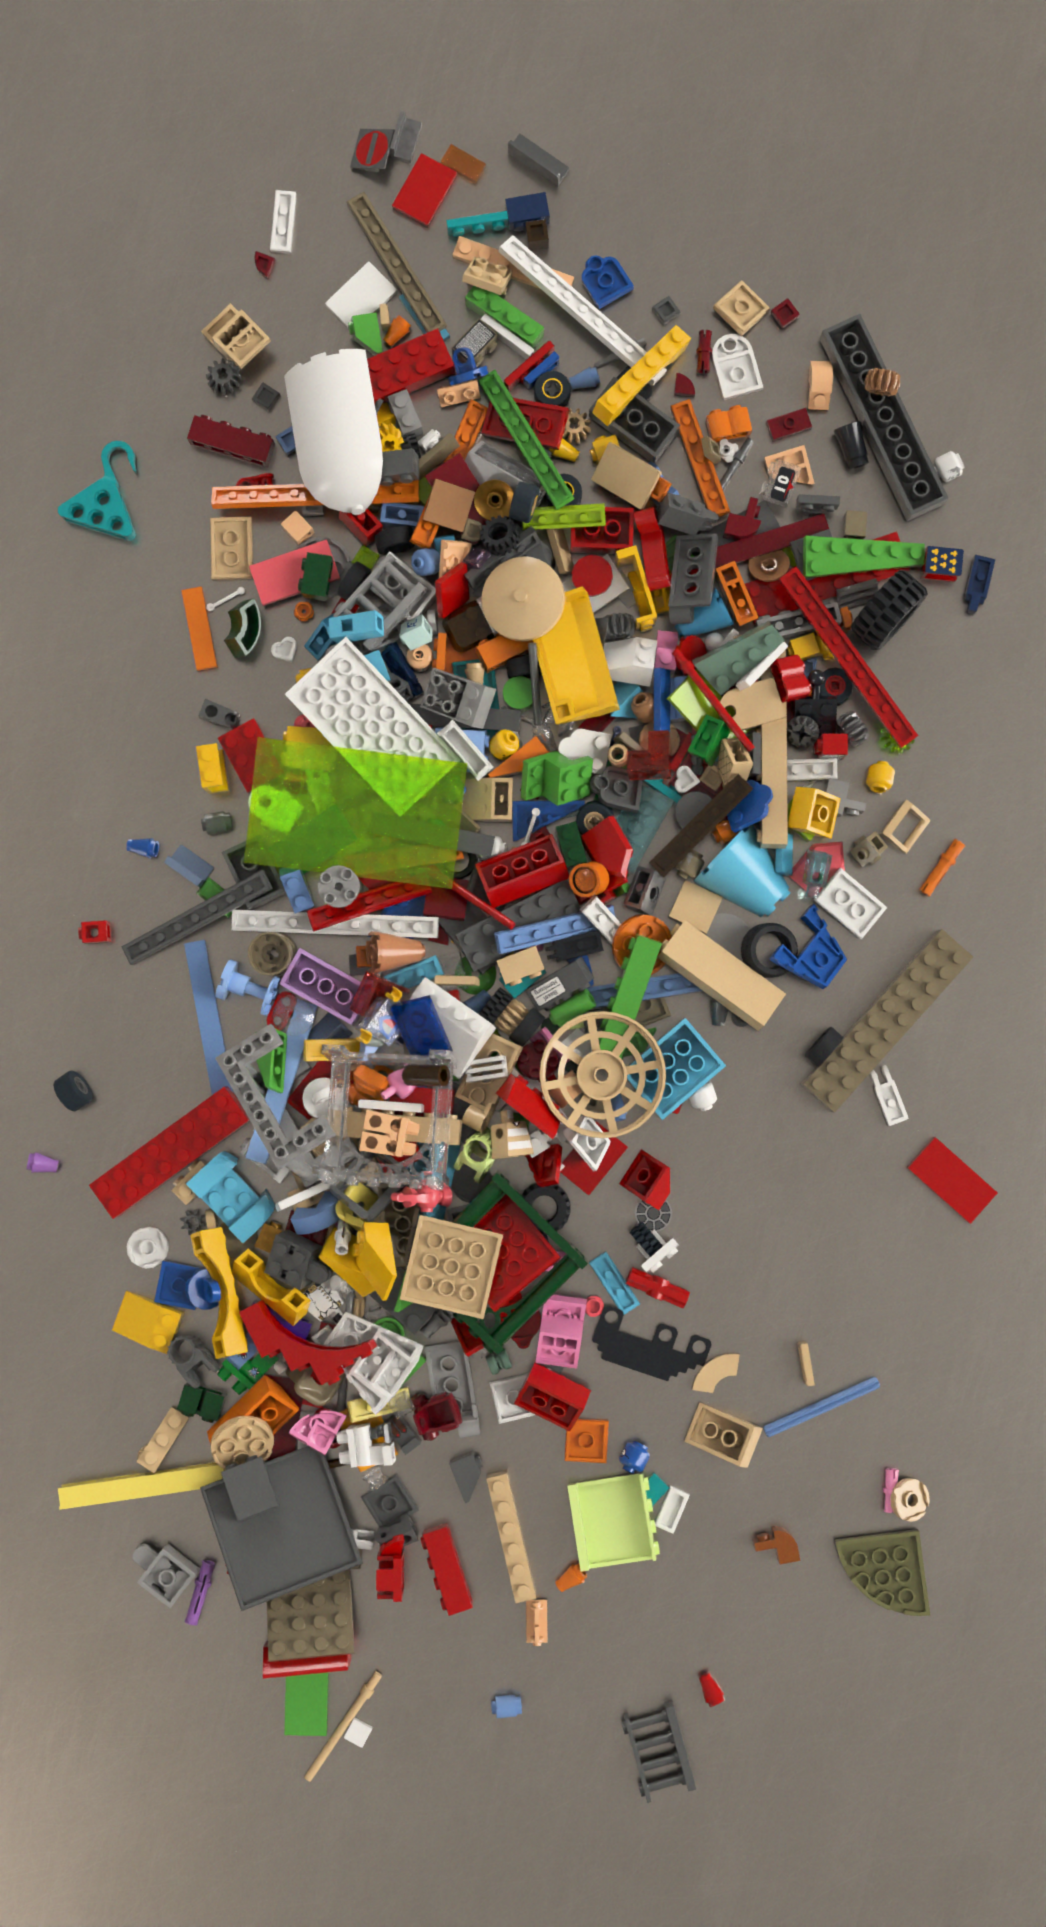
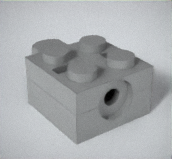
M168 1543L160 1553L148 1544L138 1546L133 1553V1561L145 1570L137 1583L169 1608L173 1606L200 1570L199 1567Z

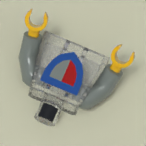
M392 987L393 991L391 994L388 992L385 994L389 999L377 996L356 1025L355 1029L361 1032V1036L356 1037V1040L362 1042L365 1046L381 1047L383 1044L390 1046L393 1042L402 1045L406 1041L407 1036L402 1032L406 1025L400 1003L402 992L396 987Z

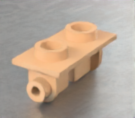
M477 379L451 386H440L437 389L441 407L481 398Z
M547 1600L526 1601V1642L533 1643V1646H541V1643H548Z

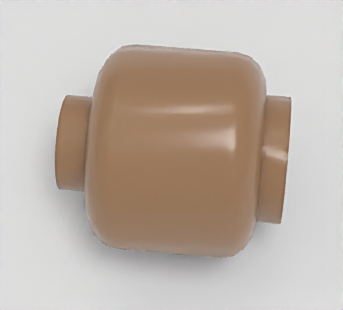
M649 692L637 694L631 703L632 712L642 723L654 721V695Z

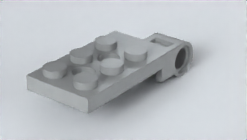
M453 1341L425 1346L432 1396L441 1392H452L462 1417V1423L458 1427L459 1437L465 1438L481 1435L469 1357L465 1355L460 1342ZM447 1358L452 1359L455 1363L454 1368L451 1370L443 1367L442 1363ZM450 1379L456 1380L458 1383L457 1389L453 1391L448 1390L446 1382Z

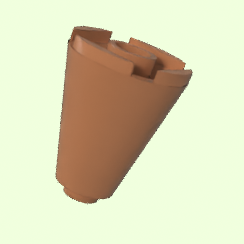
M371 931L368 936H371V939L366 941V962L372 966V969H369L371 973H379L420 962L422 957H425V946L419 940L377 931Z

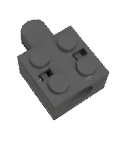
M285 1230L275 1236L264 1273L300 1290L310 1285L312 1281L317 1284L326 1282L330 1279L332 1271L328 1265L319 1261V1255L323 1246L290 1230Z

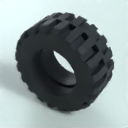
M899 570L875 593L851 624L852 632L872 650L881 649L920 607L928 595L927 589L907 571Z

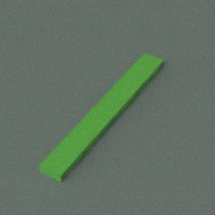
M494 369L479 379L478 382L555 508L558 510L574 500V496L497 371Z

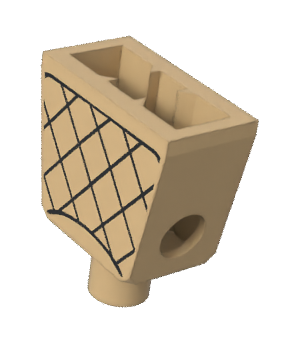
M738 738L722 739L717 769L723 781L722 787L724 788L738 773L747 781L753 766L748 751Z

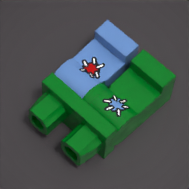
M249 1332L245 1336L248 1342V1352L227 1357L217 1374L225 1382L233 1374L238 1381L231 1388L238 1395L246 1391L247 1388L250 1389L280 1358L278 1354L272 1358H269L268 1355L261 1358L258 1353L252 1360L251 1357L258 1350Z

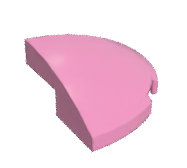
M327 1410L312 1416L308 1414L291 1428L289 1434L325 1456L346 1415Z

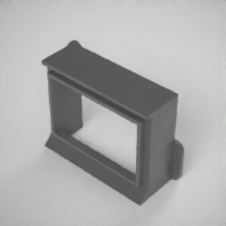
M362 1151L329 1188L332 1195L349 1207L360 1218L364 1219L365 1222H373L392 1201L391 1194L400 1192L411 1180L410 1171L390 1155ZM376 1157L397 1173L399 1177L373 1206L366 1211L346 1196L343 1191Z

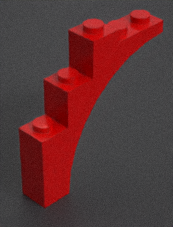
M263 1300L239 1312L261 1358L266 1355L272 1358L282 1352L291 1372L297 1368L300 1372L311 1366L321 1385L327 1382L329 1385H332L341 1380L339 1376L345 1372L344 1368L355 1363L353 1359L359 1356L361 1359L373 1354L372 1349L377 1346L374 1338L360 1344L343 1347L325 1346L309 1342L285 1328L273 1316Z

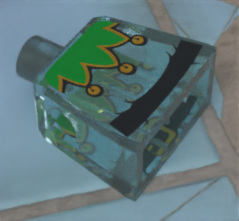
M807 849L802 880L807 885V897L818 898L820 887L826 888L833 856L828 852ZM815 872H819V877L812 879V875Z

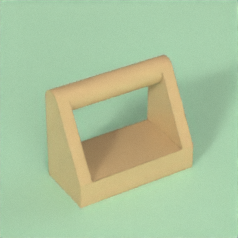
M906 799L879 836L907 854L930 822V819ZM909 811L919 818L920 822L905 843L902 844L892 833Z

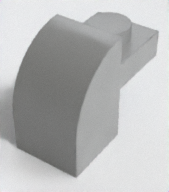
M829 778L826 781L824 792L841 798L837 817H841L844 810H847L846 814L858 816L859 813L862 814L865 811L866 803L846 799L849 782Z

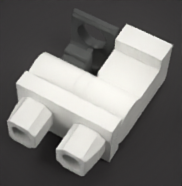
M386 1420L383 1424L371 1427L370 1423L350 1425L347 1429L338 1431L336 1434L338 1444L348 1443L349 1449L339 1452L340 1464H350L352 1468L382 1464L384 1466L393 1465L396 1461L394 1441L391 1442L393 1438L390 1420ZM384 1437L385 1442L372 1444L373 1439Z

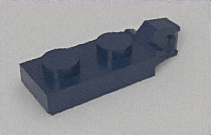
M975 554L965 592V601H969L966 613L975 614L978 610V605L984 604L989 590L995 559Z
M397 642L391 643L381 652L382 658L391 673L408 682L413 698L419 697L424 691L421 684L418 683V678H416L413 669L408 664Z

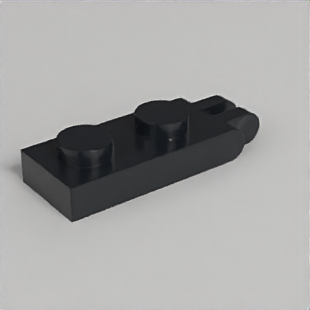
M599 930L552 941L553 946L545 947L546 952L552 950L555 952V954L548 955L547 959L556 958L557 962L604 951Z

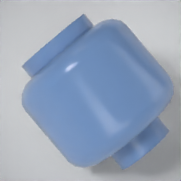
M433 548L416 550L411 558L414 572L420 576L434 575L439 572V552Z

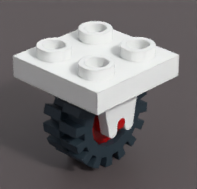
M642 1221L629 1232L638 1242L636 1247L647 1259L641 1265L646 1272L651 1270L654 1273L663 1265L660 1261L666 1256L670 1259L678 1252L676 1248L679 1244L673 1238L666 1243L655 1229L651 1232Z

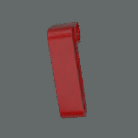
M655 507L635 511L634 519L641 535L646 580L649 590L655 591L670 587L671 580L663 526L658 524L657 511Z

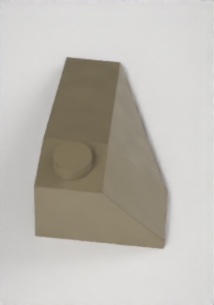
M419 1180L409 1181L406 1186L416 1190L420 1186ZM392 1183L377 1185L378 1198L383 1195ZM391 1201L380 1213L381 1223L389 1224L395 1267H407L420 1207L415 1204L406 1208L402 1202Z

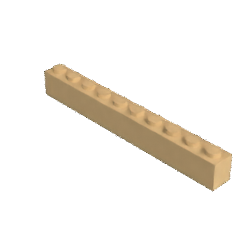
M786 649L777 659L786 657ZM770 666L758 678V681L773 677ZM786 702L782 703L786 715L784 719L763 724L756 728V733H761V774L756 776V781H760L761 785L769 786L773 793V799L768 804L769 811L767 816L758 821L760 822V830H757L756 840L760 842V848L785 849L788 844Z

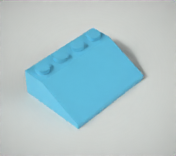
M683 1018L656 1041L661 1049L666 1069L665 1089L662 1099L655 1110L662 1120L726 1067L724 1062L686 1018ZM651 1047L641 1054L644 1063L656 1060ZM634 1060L628 1066L637 1064L636 1060ZM658 1069L645 1071V1086L641 1096L651 1103L658 1087ZM639 1073L627 1075V1080L635 1090L638 1086Z

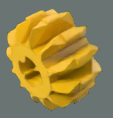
M382 422L379 428L382 452L402 450L400 444L404 441L401 437V431L391 423L386 425Z

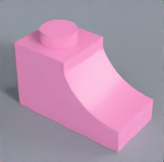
M658 630L654 668L668 669L670 674H674L676 662L672 652L677 645L678 632Z

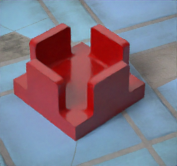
M402 1549L401 1554L381 1556L380 1552H378L379 1568L376 1570L377 1599H393V1602H402L404 1594V1549Z

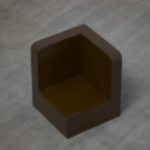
M546 219L525 222L528 249L530 251L548 249L549 238Z

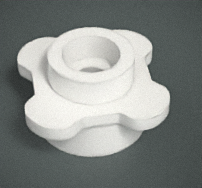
M722 439L719 446L721 458L727 463L732 462L735 452L739 449L736 443H729L727 439Z

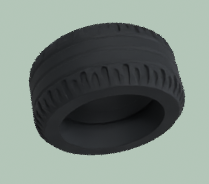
M763 923L754 926L742 940L741 956L743 962L764 978H774L786 974L788 970L779 965L773 968L763 966L757 958L756 945L762 935L772 933L797 958L798 945L795 936L788 928L778 923Z

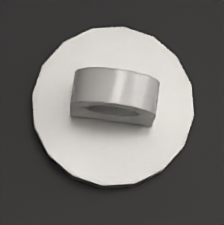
M318 1078L310 1082L304 1089L303 1105L312 1117L319 1118L324 1115L327 1119H331L334 1117V1110H340V1106H343L344 1093L340 1085L333 1079Z

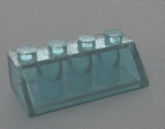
M643 785L637 814L621 810L616 819L633 848L632 858L629 860L627 869L631 875L636 870L674 800L662 793Z

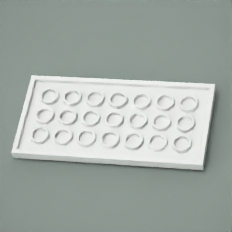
M347 637L338 643L285 693L293 704L399 817L461 761Z

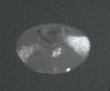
M287 995L281 998L274 1007V1024L278 1030L286 1033V1035L298 1036L304 1034L311 1028L314 1022L315 1013L312 1004L299 995ZM291 1011H295L297 1014L293 1019L289 1017Z

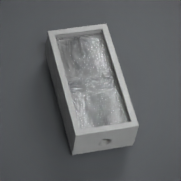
M480 441L468 452L465 462L479 485L485 481L497 479L506 482L515 492L518 483L522 481L539 487L540 491L536 507L543 502L546 491L531 468L483 441Z

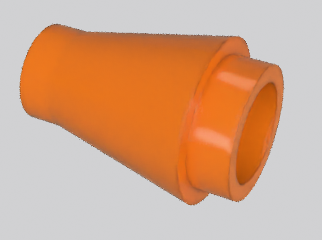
M398 315L396 319H393L383 340L393 347L395 343L410 332L409 328L411 325Z
M579 1563L576 1565L572 1564L555 1581V1584L563 1592L584 1583L587 1573L586 1571H580Z

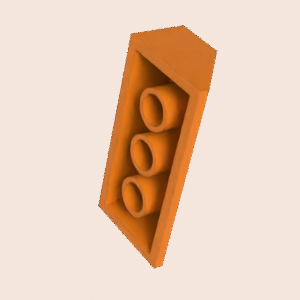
M264 1375L207 1431L209 1442L211 1443L212 1436L219 1426L239 1416H254L264 1420L271 1427L274 1435L299 1411V1407L278 1383Z

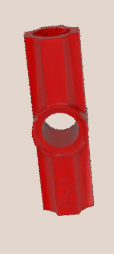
M634 1267L629 1271L625 1282L628 1286L641 1290L648 1296L660 1301L664 1300L682 1309L686 1305L690 1294L689 1291L670 1284L668 1280L656 1275L652 1276Z

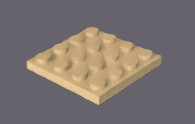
M420 1215L400 1300L484 1319L503 1234Z

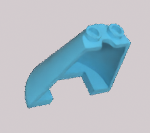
M751 825L741 830L693 881L697 885L722 896L724 899L759 917H762L764 914L769 916L776 909L774 904L779 899L783 901L791 892L788 891L789 886L783 875L775 872V861L768 849L760 848V842L756 840L757 830L754 825Z

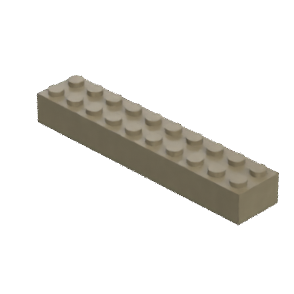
M943 929L938 930L843 1036L842 1042L822 1064L816 1066L801 1085L831 1112H836L970 962L973 956Z

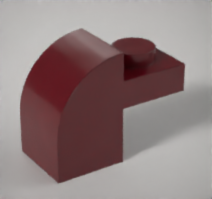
M750 497L745 516L729 513L723 538L737 541L756 534L761 524V520L754 519L758 518L761 507L757 505V498Z

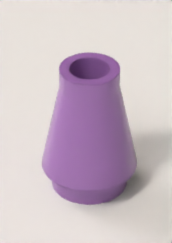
M37 1152L35 1154L30 1153L26 1170H31V1173H56L59 1160L51 1159Z

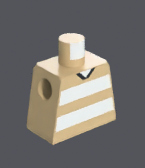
M513 1110L500 1111L502 1123L492 1125L491 1127L492 1159L534 1154L526 1122H514Z

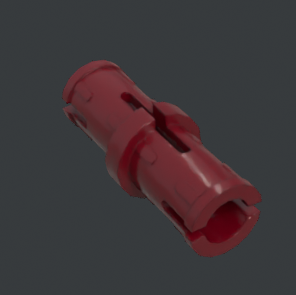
M704 330L699 331V347L696 349V354L698 355L697 373L703 374V369L705 374L710 372V356L712 355V331L706 330V334H704Z

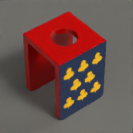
M927 546L925 549V564L921 566L920 579L955 582L957 576L962 574L964 550Z

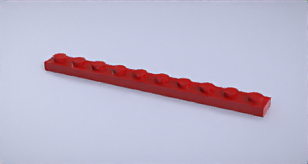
M797 566L779 579L782 586L901 749L919 736Z

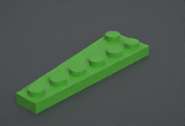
M805 536L803 538V576L805 578L824 577L835 574L842 575L853 572L861 573L872 570L880 571L891 568L917 567L925 564V544L819 536Z

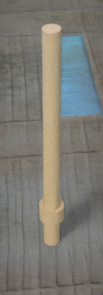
M375 1671L368 1683L364 1684L360 1689V1695L305 1774L304 1778L307 1781L311 1782L366 1699H370L374 1693V1688L382 1677L379 1672Z

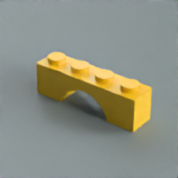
M247 1249L234 1261L232 1275L294 1326L307 1314L311 1300L297 1288L286 1289L277 1284L270 1275L264 1273V1261L250 1249Z

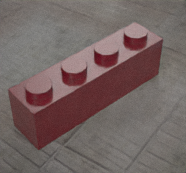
M194 415L187 436L191 445L268 468L275 447L274 440L270 435L262 432L259 434L252 433V430L242 426L240 429L232 427V424L226 421H220V423L212 421L213 419L206 415H201V417Z

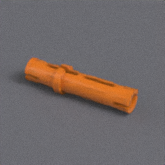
M954 839L947 851L941 854L940 861L921 888H919L923 894H927L928 897L931 896L949 868L955 865V860L963 848H965V844Z

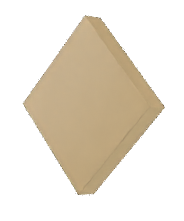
M742 280L713 306V309L741 337L771 309Z

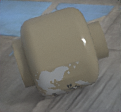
M692 849L675 866L678 870L677 875L686 880L689 877L696 878L705 863L702 859L703 855Z

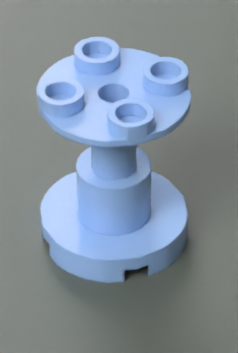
M230 959L220 978L222 980L220 985L217 986L215 997L225 1000L229 992L244 996L247 993L263 999L260 1014L268 1016L272 1006L270 1003L272 1000L275 1001L278 995V986L281 978L274 976L269 987L266 988L250 982L251 977L238 973L239 962Z

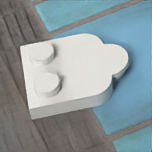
M577 728L570 732L569 737H565L559 742L558 751L570 760L585 756L593 758L592 773L601 775L606 768L612 734Z

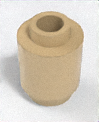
M615 744L609 748L607 755L611 765L619 768L624 767L629 761L627 748L621 744ZM621 754L623 756L619 760L615 759L616 755Z

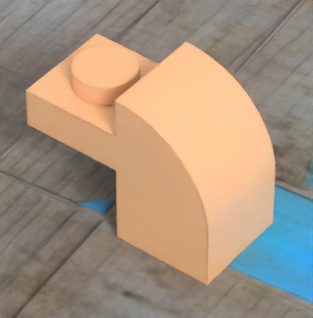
M810 361L808 409L829 410L830 394L832 393L833 385L831 361Z

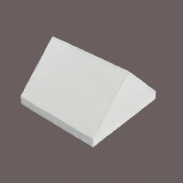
M581 1115L575 1123L576 1126L589 1131L603 1132L592 1118ZM569 1128L564 1129L561 1133L593 1172L597 1171L611 1143L609 1138H593L578 1134Z

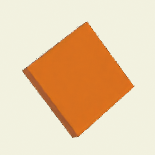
M578 1418L571 1431L566 1430L564 1460L606 1463L609 1420Z

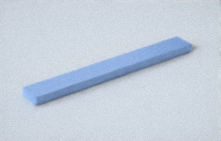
M297 1000L287 1031L283 1093L280 1094L268 1089L265 1097L279 1125L304 1052V1040L309 1037L318 1010L317 1005ZM254 1130L245 1158L266 1165L269 1153L256 1130Z

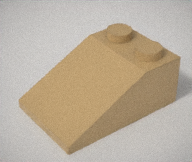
M699 1402L684 1442L739 1467L748 1468L763 1428Z

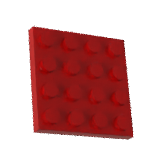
M507 1194L474 1226V1228L503 1234L487 1302L494 1312L499 1310L561 1258L522 1209Z

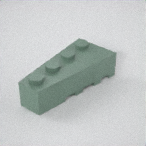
M767 621L744 633V635L728 641L717 649L715 648L707 654L693 659L692 662L715 690L722 695L783 643L785 639L771 622Z

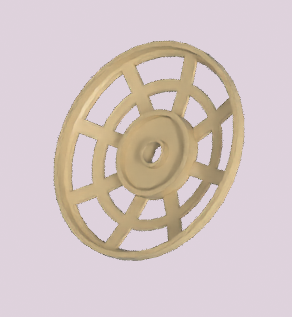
M590 1012L568 1021L549 1040L540 1062V1087L550 1111L567 1128L588 1137L612 1138L639 1128L655 1112L665 1089V1062L656 1040L637 1021L614 1012ZM595 1019L616 1020L625 1023L629 1028L623 1036L612 1032H597ZM587 1021L588 1034L577 1038L568 1047L558 1040L571 1027ZM636 1031L649 1043L655 1055V1061L644 1063L639 1051L629 1042ZM598 1038H609L617 1041L618 1044L612 1052L600 1050ZM590 1040L592 1052L584 1058L573 1051L581 1043ZM554 1047L563 1054L558 1066V1080L546 1082V1064L549 1054ZM625 1047L632 1053L637 1064L625 1066L619 1057ZM569 1058L578 1065L576 1076L564 1078L565 1065ZM603 1069L607 1072V1079L605 1081H599L596 1078L598 1070ZM658 1069V1087L651 1103L641 1097L645 1086V1071ZM639 1073L636 1092L625 1087L627 1075ZM578 1085L584 1093L578 1104L569 1095L567 1086ZM560 1088L564 1099L574 1109L568 1120L554 1106L548 1090ZM622 1094L630 1099L622 1108L613 1111L612 1098ZM591 1099L602 1101L605 1113H594L586 1110L585 1107ZM635 1104L646 1110L634 1123L625 1128L617 1129L615 1117L626 1113ZM581 1114L592 1119H606L609 1132L589 1131L576 1126L575 1123Z

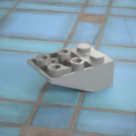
M433 667L420 707L471 727L483 729L496 689Z

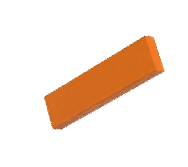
M200 586L181 590L197 671L218 668L203 588Z

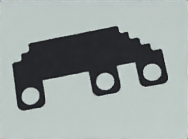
M611 1306L603 1308L592 1339L594 1343L598 1344V1351L603 1352L601 1357L603 1360L665 1381H669L670 1376L677 1377L678 1372L686 1373L688 1368L694 1370L696 1365H705L711 1348V1341L697 1335L693 1336L685 1354L673 1349L678 1335L676 1328L664 1324L658 1325L653 1341L650 1342L618 1331L624 1316L623 1311ZM614 1311L618 1314V1321L615 1324H608L605 1321L607 1312ZM664 1329H668L672 1333V1339L667 1343L659 1339V1333ZM696 1341H703L706 1345V1350L702 1354H697L693 1351V1344Z

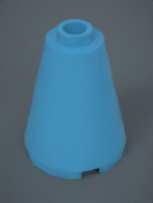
M715 587L713 588L710 606L694 607L693 623L676 624L675 628L679 636H696L729 627L735 623L731 614L729 615L724 600Z

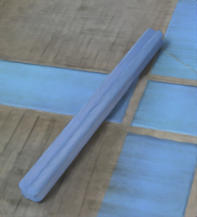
M872 1377L764 1426L765 1434L767 1437L774 1436L880 1388V1383L876 1377Z

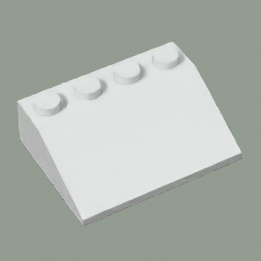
M425 977L412 994L403 1011V1018L399 1019L402 1023L394 1033L398 1036L401 1033L407 1037L406 1042L437 1064L446 1065L450 1073L460 1079L496 1027Z

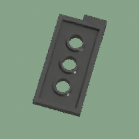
M717 533L676 536L668 605L671 624H691L694 621V607L710 606L718 546ZM694 552H700L697 557H691ZM698 569V572L696 574H689L691 570ZM697 587L695 591L687 592L688 588Z

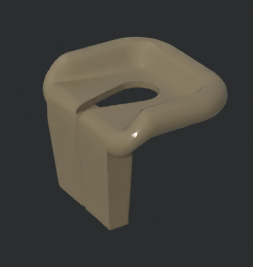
M311 1366L300 1372L298 1368L291 1372L288 1367L285 1373L295 1383V1392L301 1398L316 1406H323L329 1403L346 1376L345 1373L339 1376L341 1380L332 1385H329L328 1382L319 1385L311 1377L314 1371Z

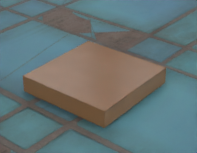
M435 479L423 520L463 532L475 492Z

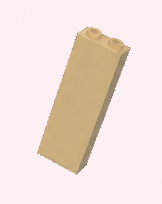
M686 920L681 925L676 924L670 932L673 936L669 941L664 940L660 948L661 953L657 958L757 1031L764 1027L786 993Z

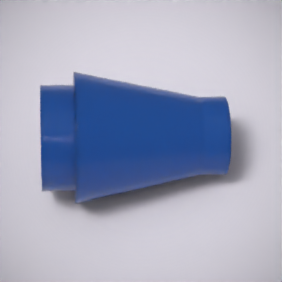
M153 838L129 839L126 848L127 851L151 859L158 855L159 842Z

